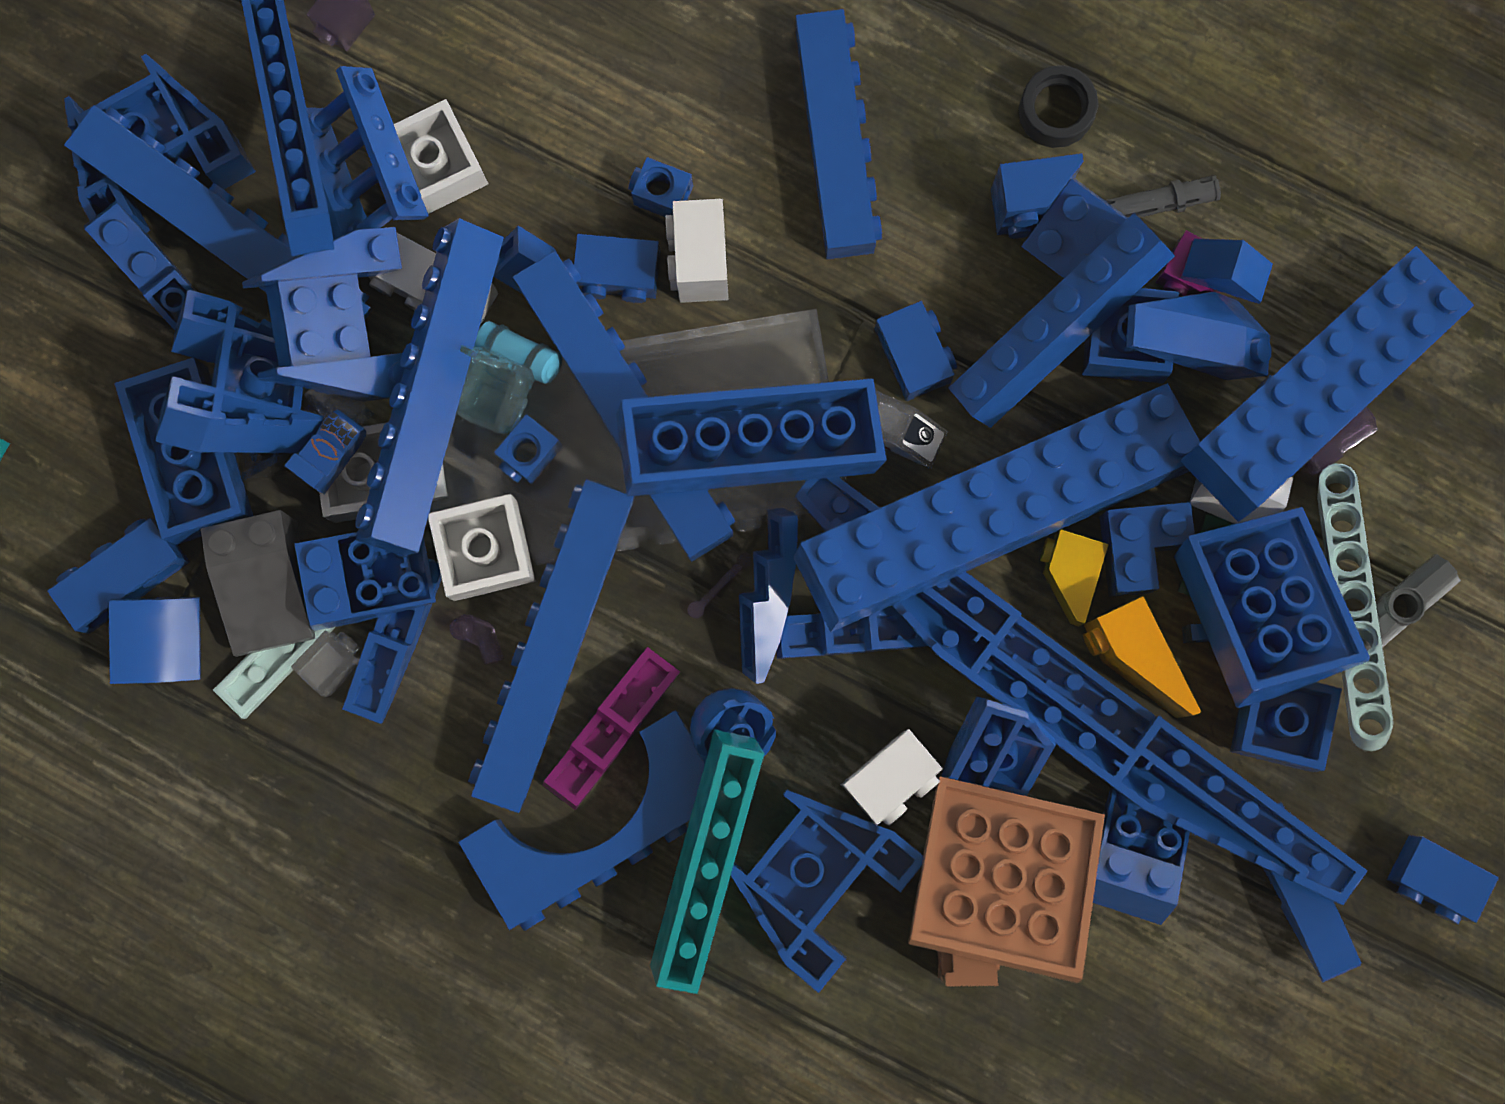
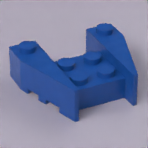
M147 54L142 55L141 58L151 75L95 105L104 113L109 107H112L131 121L127 129L137 137L141 138L144 132L166 147L162 155L174 164L179 157L185 160L195 154L208 178L223 190L256 172L239 140L223 120L204 106L191 92L180 85ZM68 96L64 99L68 127L73 133L91 108L84 111ZM72 152L74 167L77 168L80 185L77 187L78 197L89 220L91 221L114 201H117L142 230L144 229L146 233L150 231L132 195Z
M396 227L363 229L350 232L333 239L335 249L301 254L242 282L243 288L265 286L279 368L258 373L259 380L287 386L294 385L325 394L341 395L362 402L390 398L393 388L397 383H400L404 368L400 366L402 353L370 356L358 278L380 276L402 269Z
M187 290L176 323L171 352L215 363L212 385L207 386L172 376L160 411L156 442L196 452L300 453L311 437L318 432L323 422V416L301 410L303 387L287 386L258 379V373L279 368L271 322L263 319L261 323H258L242 315L243 308L231 301Z
M787 790L783 795L801 809L800 812L749 874L734 862L731 877L741 893H743L785 965L819 993L846 960V956L814 929L866 865L901 892L922 866L924 856L894 831Z

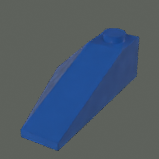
M1207 292L1129 305L1126 347L1224 380L1268 376L1269 360L1272 353L1270 335L1238 300L1217 292Z

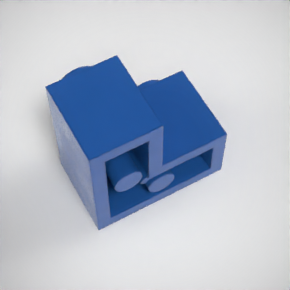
M1191 502L1107 510L1099 516L1102 542L1108 544L1104 560L1109 597L1147 594L1159 589L1155 552L1179 550L1188 536L1195 535Z

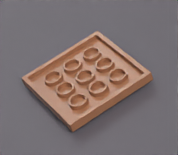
M939 777L940 782L936 785L908 944L1079 983L1083 978L1105 814Z

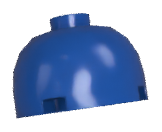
M727 688L717 690L708 695L696 707L691 718L690 736L699 757L705 764L714 729L755 738L762 748L764 756L769 752L775 740L776 729L772 726L773 714L762 701L749 691Z

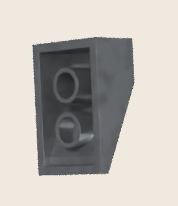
M278 510L201 528L206 569L233 656L238 657L315 639V633L309 625L295 550V543H300L296 520L283 511Z

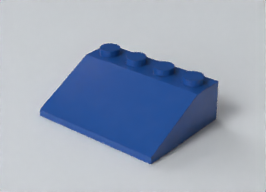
M1303 507L1188 536L1174 555L1236 708L1276 698L1370 660V656Z

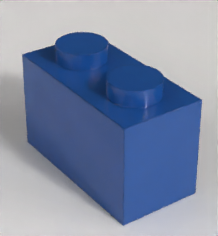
M577 234L574 266L582 280L576 284L584 296L591 292L595 299H605L606 294L620 295L622 300L632 303H644L646 298L656 299L661 253L659 241Z
M920 301L876 320L874 329L906 402L951 383L954 377L953 370L957 369V364L948 346L943 348L939 341L937 333L941 332V329L932 309L926 311L923 302Z
M1411 835L1408 836L1387 878L1388 881L1399 886L1396 893L1417 904H1421L1424 899L1437 906L1434 912L1436 915L1456 925H1459L1461 920L1477 923L1499 877L1421 836Z

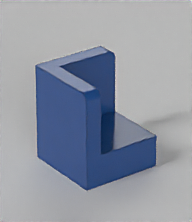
M517 226L503 240L493 277L521 293L513 276L556 250L525 229Z

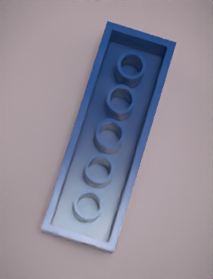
M874 379L622 399L616 414L627 497L874 474L886 461Z

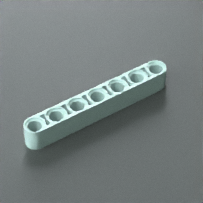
M1335 463L1328 465L1322 470L1318 483L1317 500L1325 558L1344 600L1354 598L1360 600L1365 605V608L1361 611L1354 612L1349 610L1361 638L1366 640L1371 646L1367 651L1370 656L1368 662L1341 672L1352 741L1363 750L1375 751L1385 746L1389 740L1393 727V717L1358 479L1351 467ZM1332 483H1341L1348 490L1340 494L1333 493L1327 489V486ZM1337 521H1346L1353 526V529L1348 532H1339L1332 527V524ZM1344 559H1350L1355 561L1359 568L1348 572L1340 569L1337 563ZM1366 678L1376 684L1377 690L1372 693H1362L1355 688L1353 683L1358 679ZM1373 719L1382 725L1383 731L1377 735H1368L1361 730L1359 723L1363 720Z

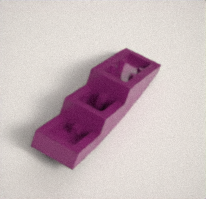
M647 647L600 705L594 717L570 745L567 753L543 781V786L576 810L654 709L680 671Z

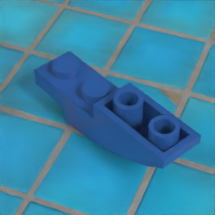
M114 201L84 225V229L175 330L187 290L198 291L144 229L142 230L117 201Z

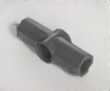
M1438 554L1432 555L1395 588L1379 597L1376 602L1382 647L1409 624L1419 621L1429 607L1461 581L1457 570L1449 561L1443 559ZM1396 597L1404 600L1407 605V613L1404 618L1398 616L1394 611L1393 603ZM1362 639L1368 651L1371 646L1366 640Z

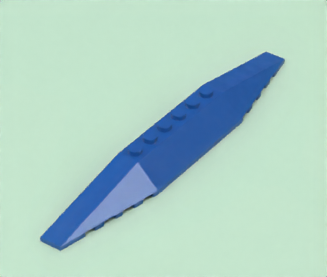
M839 477L807 480L795 495L796 500L825 532L880 509ZM967 572L892 605L939 658L1001 704L1029 712L1056 739L1055 744L1141 809L1340 905H1344L1368 871L1162 717L1152 714L1023 618L1021 612Z

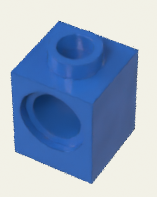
M646 157L642 169L635 168L628 190L632 191L634 206L666 217V215H673V201H688L693 189V179L690 173ZM656 182H664L670 186L665 194L659 196L653 195L648 191L650 186Z
M526 414L494 453L503 461L498 466L501 471L516 483L521 478H524L532 485L563 446L555 436ZM526 443L536 445L537 452L531 461H517L516 452L521 445Z

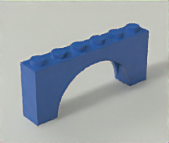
M676 710L640 732L649 759V777L646 792L631 820L606 842L580 852H547L520 841L505 827L501 819L492 821L458 842L509 930L519 924L523 931L529 929L545 919L542 913L543 909L555 902L559 909L565 907L581 897L578 891L579 887L591 880L595 887L601 885L617 875L614 869L615 865L627 858L631 865L653 853L650 847L651 843L663 836L667 843L687 832L688 827L685 823L690 820L705 764L693 745L689 730Z

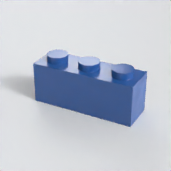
M152 518L148 520L140 519L132 523L125 529V536L114 544L106 543L91 553V560L80 568H70L57 577L56 582L58 584L47 592L74 631L90 634L109 620V600L139 599L190 563L179 545L161 539L156 520Z

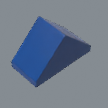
M1193 239L1180 279L1260 304L1273 263L1244 240Z

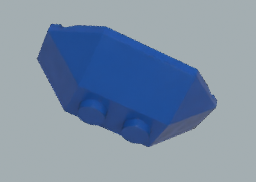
M976 696L949 750L942 777L1027 796L1053 751L1056 739L1029 712Z

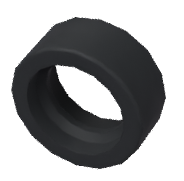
M1065 65L1049 66L1035 73L1026 84L1018 108L1020 123L1026 134L1038 144L1051 148L1068 147L1081 140L1090 129L1098 109L1097 90L1090 78L1078 69ZM1058 85L1070 89L1078 96L1081 101L1082 111L1075 124L1068 128L1058 129L1046 125L1038 118L1034 104L1037 95L1042 89Z

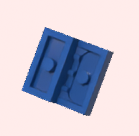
M200 597L109 600L110 684L200 680Z

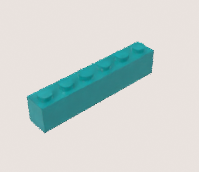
M714 729L650 964L656 987L698 994L764 757L762 748L753 737Z

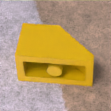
M1059 530L1054 534L1053 539L1046 538L1040 561L1046 562L1043 574L1070 624L1081 626L1085 624L1108 544Z

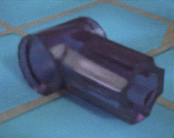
M1365 407L1304 464L1311 476L1316 475L1328 465H1332L1344 456L1342 453L1379 430L1376 425V418L1369 408Z

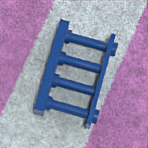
M340 66L336 72L344 91L325 108H306L333 239L356 230L381 228L392 219L424 220L429 216L372 68ZM348 109H351L358 128L338 144L331 124ZM365 145L372 165L352 181L345 160ZM379 182L386 203L366 217L359 197Z

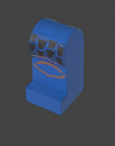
M336 410L324 420L316 435L311 437L300 453L293 454L285 464V467L325 495L363 443L367 433L366 429L341 410Z

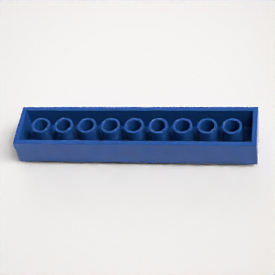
M1167 383L801 542L793 558L830 632H833L1190 472L1180 460L1198 445L1200 441Z

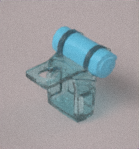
M491 321L485 322L478 331L475 346L461 345L459 350L472 358L456 414L471 423L496 433H511L513 428L519 423L528 402L526 397L534 381L536 380L544 384L551 383L560 371L562 355L551 350L548 345L538 344L512 332L505 325H497Z

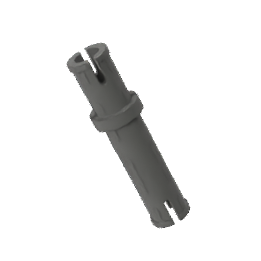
M1210 175L1186 182L1174 180L1170 181L1168 186L1106 199L1105 201L1128 218L1133 213L1142 218L1172 210L1175 213L1184 212L1186 207L1219 201L1221 191L1216 175Z

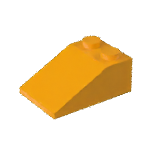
M1140 597L1084 624L1087 632L1083 634V638L1090 653L1093 656L1099 655L1104 664L1175 718L1194 716L1201 712L1144 597Z

